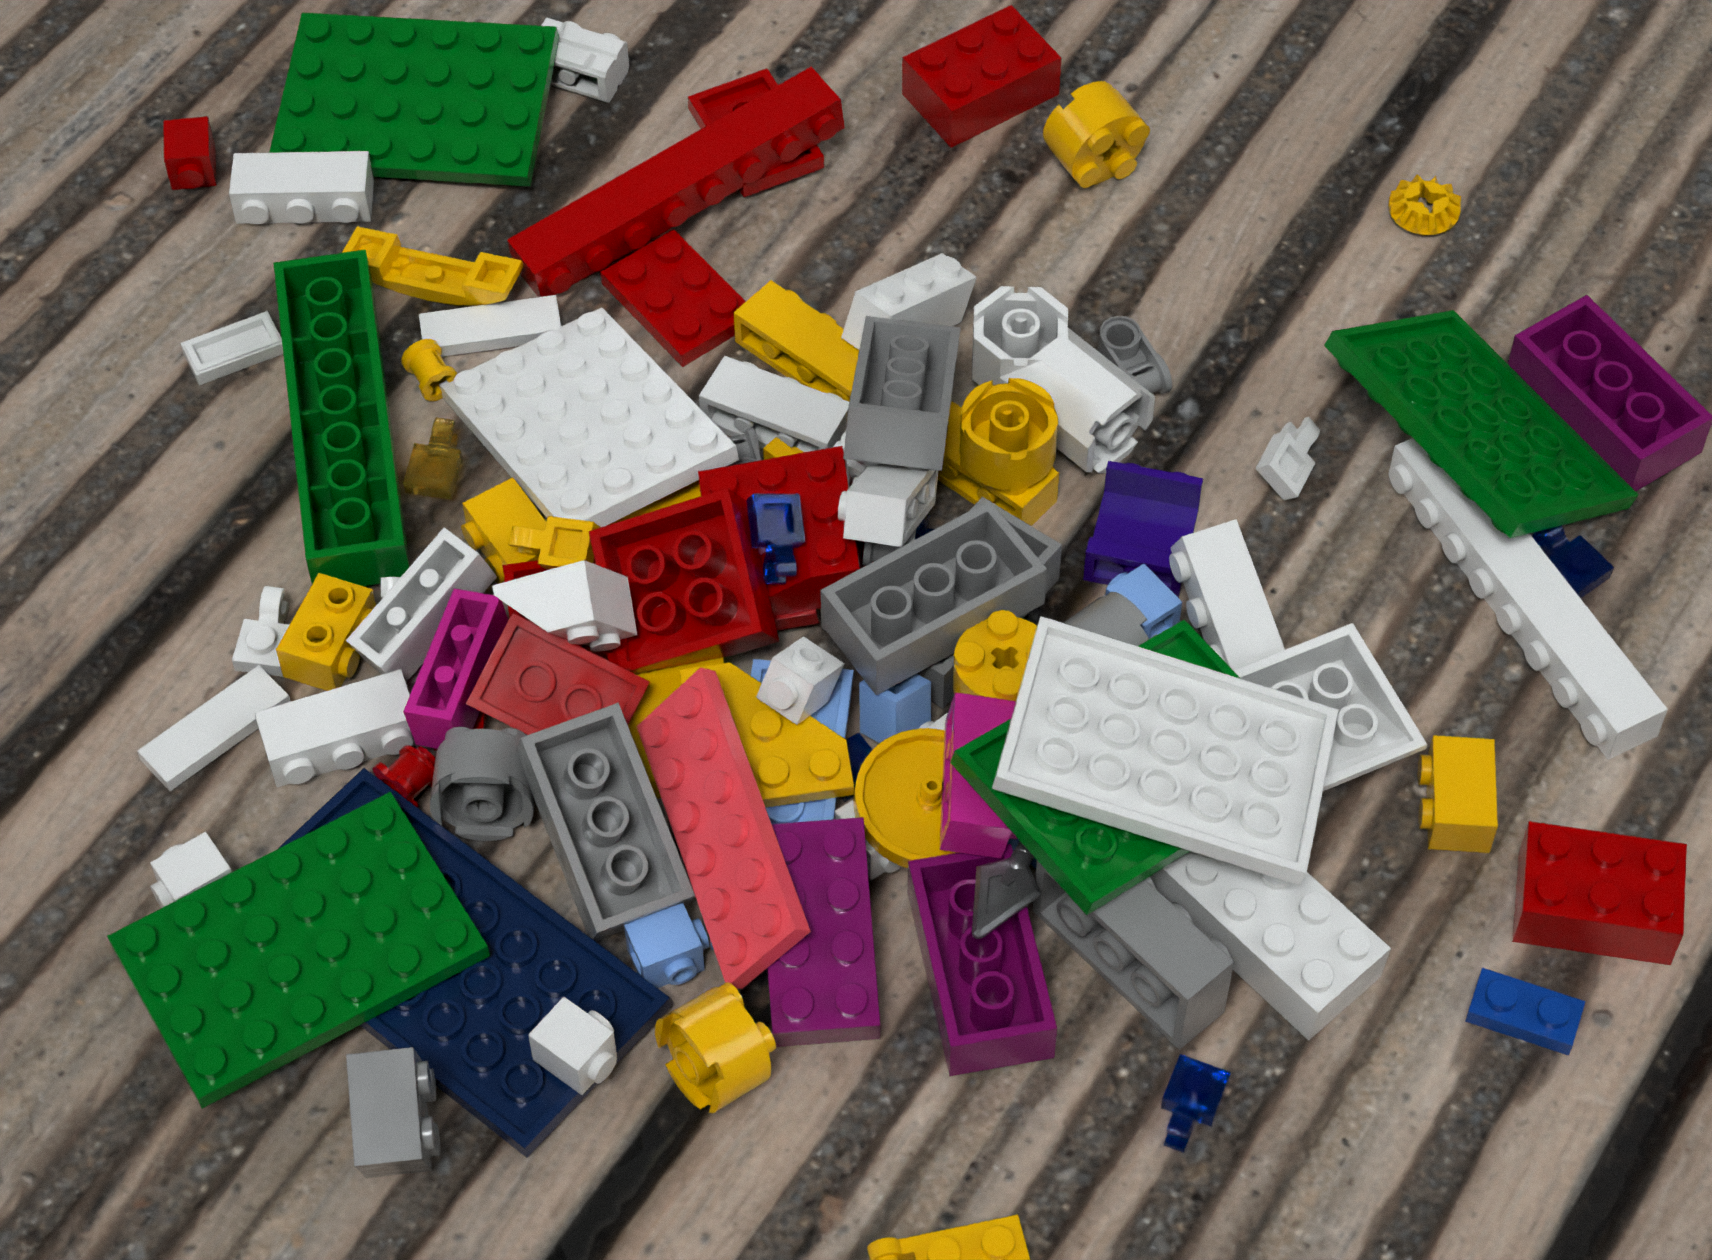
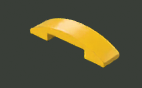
M359 226L356 227L342 251L344 253L366 250L372 282L377 285L423 300L453 305H486L506 300L524 267L522 260L480 252L475 262L404 248L401 247L397 234Z

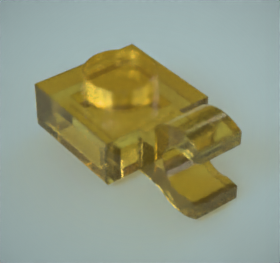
M436 417L432 426L429 444L414 443L403 480L405 493L452 499L463 461L461 449H455L458 435L452 433L455 425L454 420Z

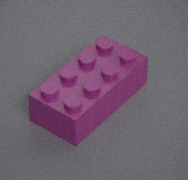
M1588 295L1583 296L1514 336L1508 365L1635 491L1702 453L1712 425V415Z
M863 817L772 824L811 930L808 935L768 967L772 1035L775 1039L776 1047L880 1039V1014Z
M1007 844L1002 859L965 853H952L908 861L907 892L949 1076L1047 1060L1055 1057L1057 1025L1027 906L985 937L976 939L972 935L976 867L1010 858L1013 853L1011 844Z

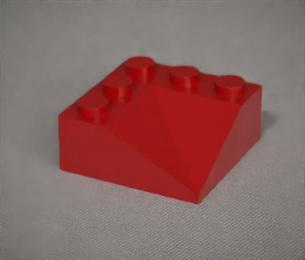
M843 446L698 471L701 496L729 488L746 500L773 616L821 608V589L864 567L862 565L860 541L843 538L845 521L838 520V505L841 493L847 491L852 485L847 460L843 459Z
M729 488L588 531L596 565L628 577L637 635L621 639V645L615 648L618 666L635 674L733 656L779 642L747 502Z

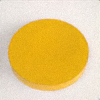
M932 728L912 729L885 739L868 754L857 775L853 805L855 818L863 817L865 839L883 857L905 868H908V861L958 853L940 850L945 730Z

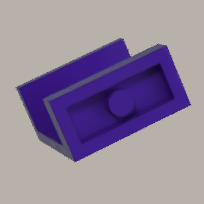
M1108 461L1104 494L1094 535L1089 537L1086 549L1083 580L1108 585L1117 575L1123 572L1130 573L1142 564H1145L1179 598L1182 582L1179 583L1172 573L1169 556L1172 554L1170 548L1182 536L1194 533L1200 506L1203 478L1189 476L1182 472H1167L1141 467L1134 463Z

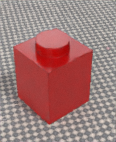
M208 116L164 120V162L171 189L180 190L217 186L216 147Z

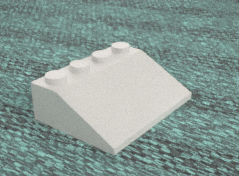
M1353 623L1233 670L1243 680L1339 709L1323 791L1423 751L1427 747L1426 741Z

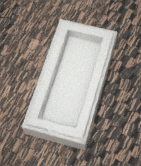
M268 311L181 343L183 354L199 385L283 354L282 338Z

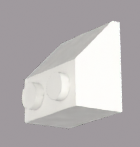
M583 560L492 585L494 596L546 632L568 639L570 644H584L590 646L591 651H607L618 648L621 645V639L637 635L628 577Z

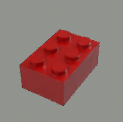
M1010 5L902 57V95L948 146L952 148L1059 95L1062 58L1022 15Z
M1529 821L1518 854L1512 942L1671 965L1684 934L1687 844Z

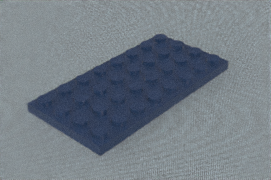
M363 768L279 848L389 792L392 793L486 942L490 956L360 1026L390 1050L413 1047L422 1061H428L429 1069L433 1068L435 1085L527 1158L597 1085L594 1082L581 1095L535 1062L532 1058L528 1034L563 997H566L586 1013L591 1010L598 1012L612 1025L617 1052V1064L656 1024L657 1020L671 1008L670 997L367 769Z

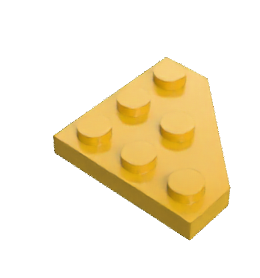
M732 663L700 666L701 668L716 671L765 808L854 795V782L846 739L811 716L796 725L757 699L756 696L762 683ZM700 667L680 669L681 685Z

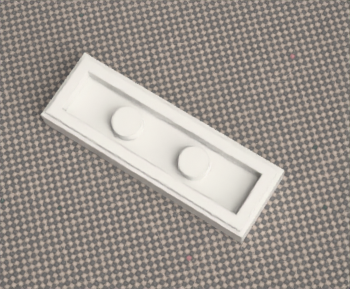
M556 295L419 314L422 339L435 340L442 349L441 357L517 347L538 338L545 332L556 331L561 328Z
M258 665L137 750L139 758L169 791H172L259 729L254 712L291 702L290 697Z

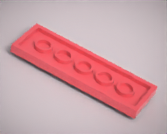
M700 667L636 727L725 983L733 984L738 989H743L808 935L811 930L716 671Z

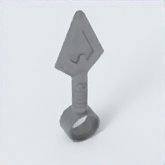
M1021 841L1010 858L976 867L972 935L976 939L985 937L1041 895L1029 868L1034 856Z

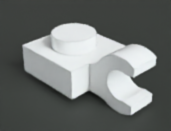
M1309 417L1304 418L1298 429L1292 422H1288L1280 433L1274 434L1255 468L1284 501L1299 496L1315 465V462L1307 452L1318 438L1320 429Z
M265 586L260 599L259 620H243L232 658L235 671L250 672L260 665L268 675L283 677L276 648L290 625L284 624L289 608V603L282 601L285 593L284 588Z

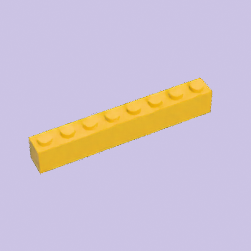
M772 280L734 312L735 342L784 376L793 378L799 383L821 392L836 394L843 400L850 402L859 350L841 338L844 328L839 326L830 315L818 312L803 302L795 292L785 290ZM951 401L942 471H938V480L974 505L981 497H984L1032 526L1057 502L1059 472L1052 466L1049 473L1042 480L1029 486L1024 493L1019 495H1008L1001 489L991 488L978 482L962 469L960 465L959 448L962 407Z

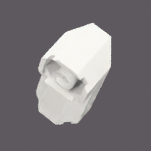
M1001 286L974 306L973 381L980 385L993 380V385L1008 383L1009 378H1021L1045 389L1055 403L1054 408L1058 416L1056 448L1085 472L1092 473L1094 469L1098 473L1105 474L1108 461L1120 462L1133 451L1138 441L1131 436L1138 426L1146 431L1152 422L1155 396L1068 328V308L1042 287H1028L1027 293H1014V287Z

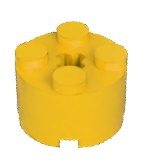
M1097 81L1079 87L1071 93L1075 100L1064 109L1058 104L1049 115L1043 129L1045 143L1082 188L1091 187L1112 177L1116 179L1126 178L1137 166L1135 158L1140 153L1150 133L1149 126L1111 84L1105 81Z
M1009 378L1008 383L993 385V380L974 388L962 405L959 448L962 469L978 482L991 488L1001 489L1008 495L1022 494L1029 486L1042 480L1051 470L1056 457L1058 416L1051 395L1039 385L1021 378Z
M999 610L991 613L986 620L967 629L959 638L954 650V694L957 692L1016 701L1037 625L1016 617L1010 611Z
M729 982L719 987H712L661 1017L655 1024V1038L658 1048L667 1044L673 1057L671 1061L665 1064L669 1074L685 1097L699 1109L710 1105L709 1113H715L770 1078L771 1061L769 1053L776 1049L775 1039L764 1023L754 1022L744 1008V1002L739 991Z

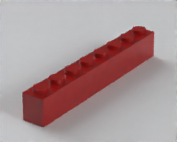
M812 67L807 68L507 239L511 257L523 262L524 267L520 275L538 297L556 295L567 291L573 284L594 272L605 269L613 261L634 249L643 247L648 241L672 227L683 224L688 218L710 205L718 204L726 196L742 188L743 184L756 182L763 174L785 162L794 160L799 154L821 141L832 138L837 132L845 128L841 99Z

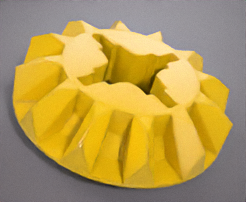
M1418 174L1411 182L1400 180L1396 190L1391 191L1388 204L1393 220L1403 229L1419 235H1436L1448 231L1457 223L1461 213V196L1453 193L1452 184H1439L1436 176L1430 181H1424ZM1420 197L1426 198L1428 203L1433 204L1431 213H1429L1428 208L1425 207L1423 202H1418Z

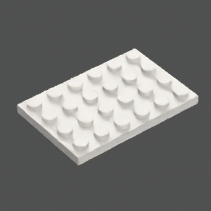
M602 307L581 315L578 319L561 326L556 331L545 332L538 338L512 350L504 351L485 363L470 370H464L458 373L452 382L446 380L439 384L442 397L506 472L516 480L525 494L546 518L553 516L592 521L601 528L698 481V471L726 467L739 460L736 445Z
M1040 616L992 789L1301 885L1307 873L1339 709Z

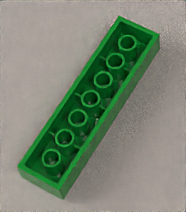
M366 250L274 262L305 557L311 582L313 584L318 573L361 586L381 584L382 577H401L410 567L375 297Z

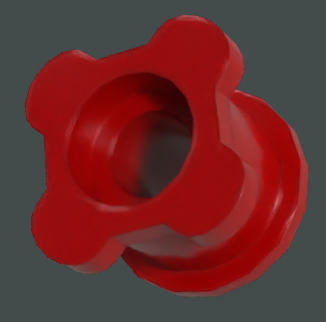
M405 745L399 751L400 757L393 764L387 767L379 762L372 770L377 778L418 808L414 798L427 786L432 787L435 757L421 746L414 748Z

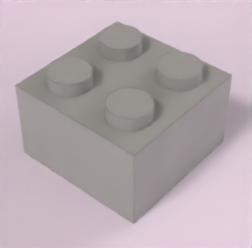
M413 1047L346 1054L354 1167L366 1178L432 1171L431 1157L440 1156V1136L438 1123H434L433 1117L428 1116L427 1102L436 1101L433 1068L429 1069L428 1061H422Z

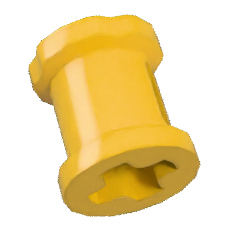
M422 339L413 343L404 351L401 364L408 373L414 374L419 381V388L424 399L438 401L443 398L439 384L446 380L449 383L454 381L457 372L453 367L445 364L441 358L442 349L435 340Z

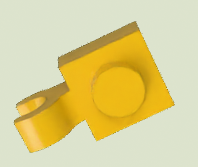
M548 516L545 530L512 526L508 545L518 547L519 553L539 555L537 564L544 569H554L583 560L593 563L594 554L588 531L600 528V526L592 521Z

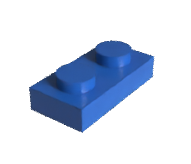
M1482 968L1465 1022L1569 1056L1586 1001Z

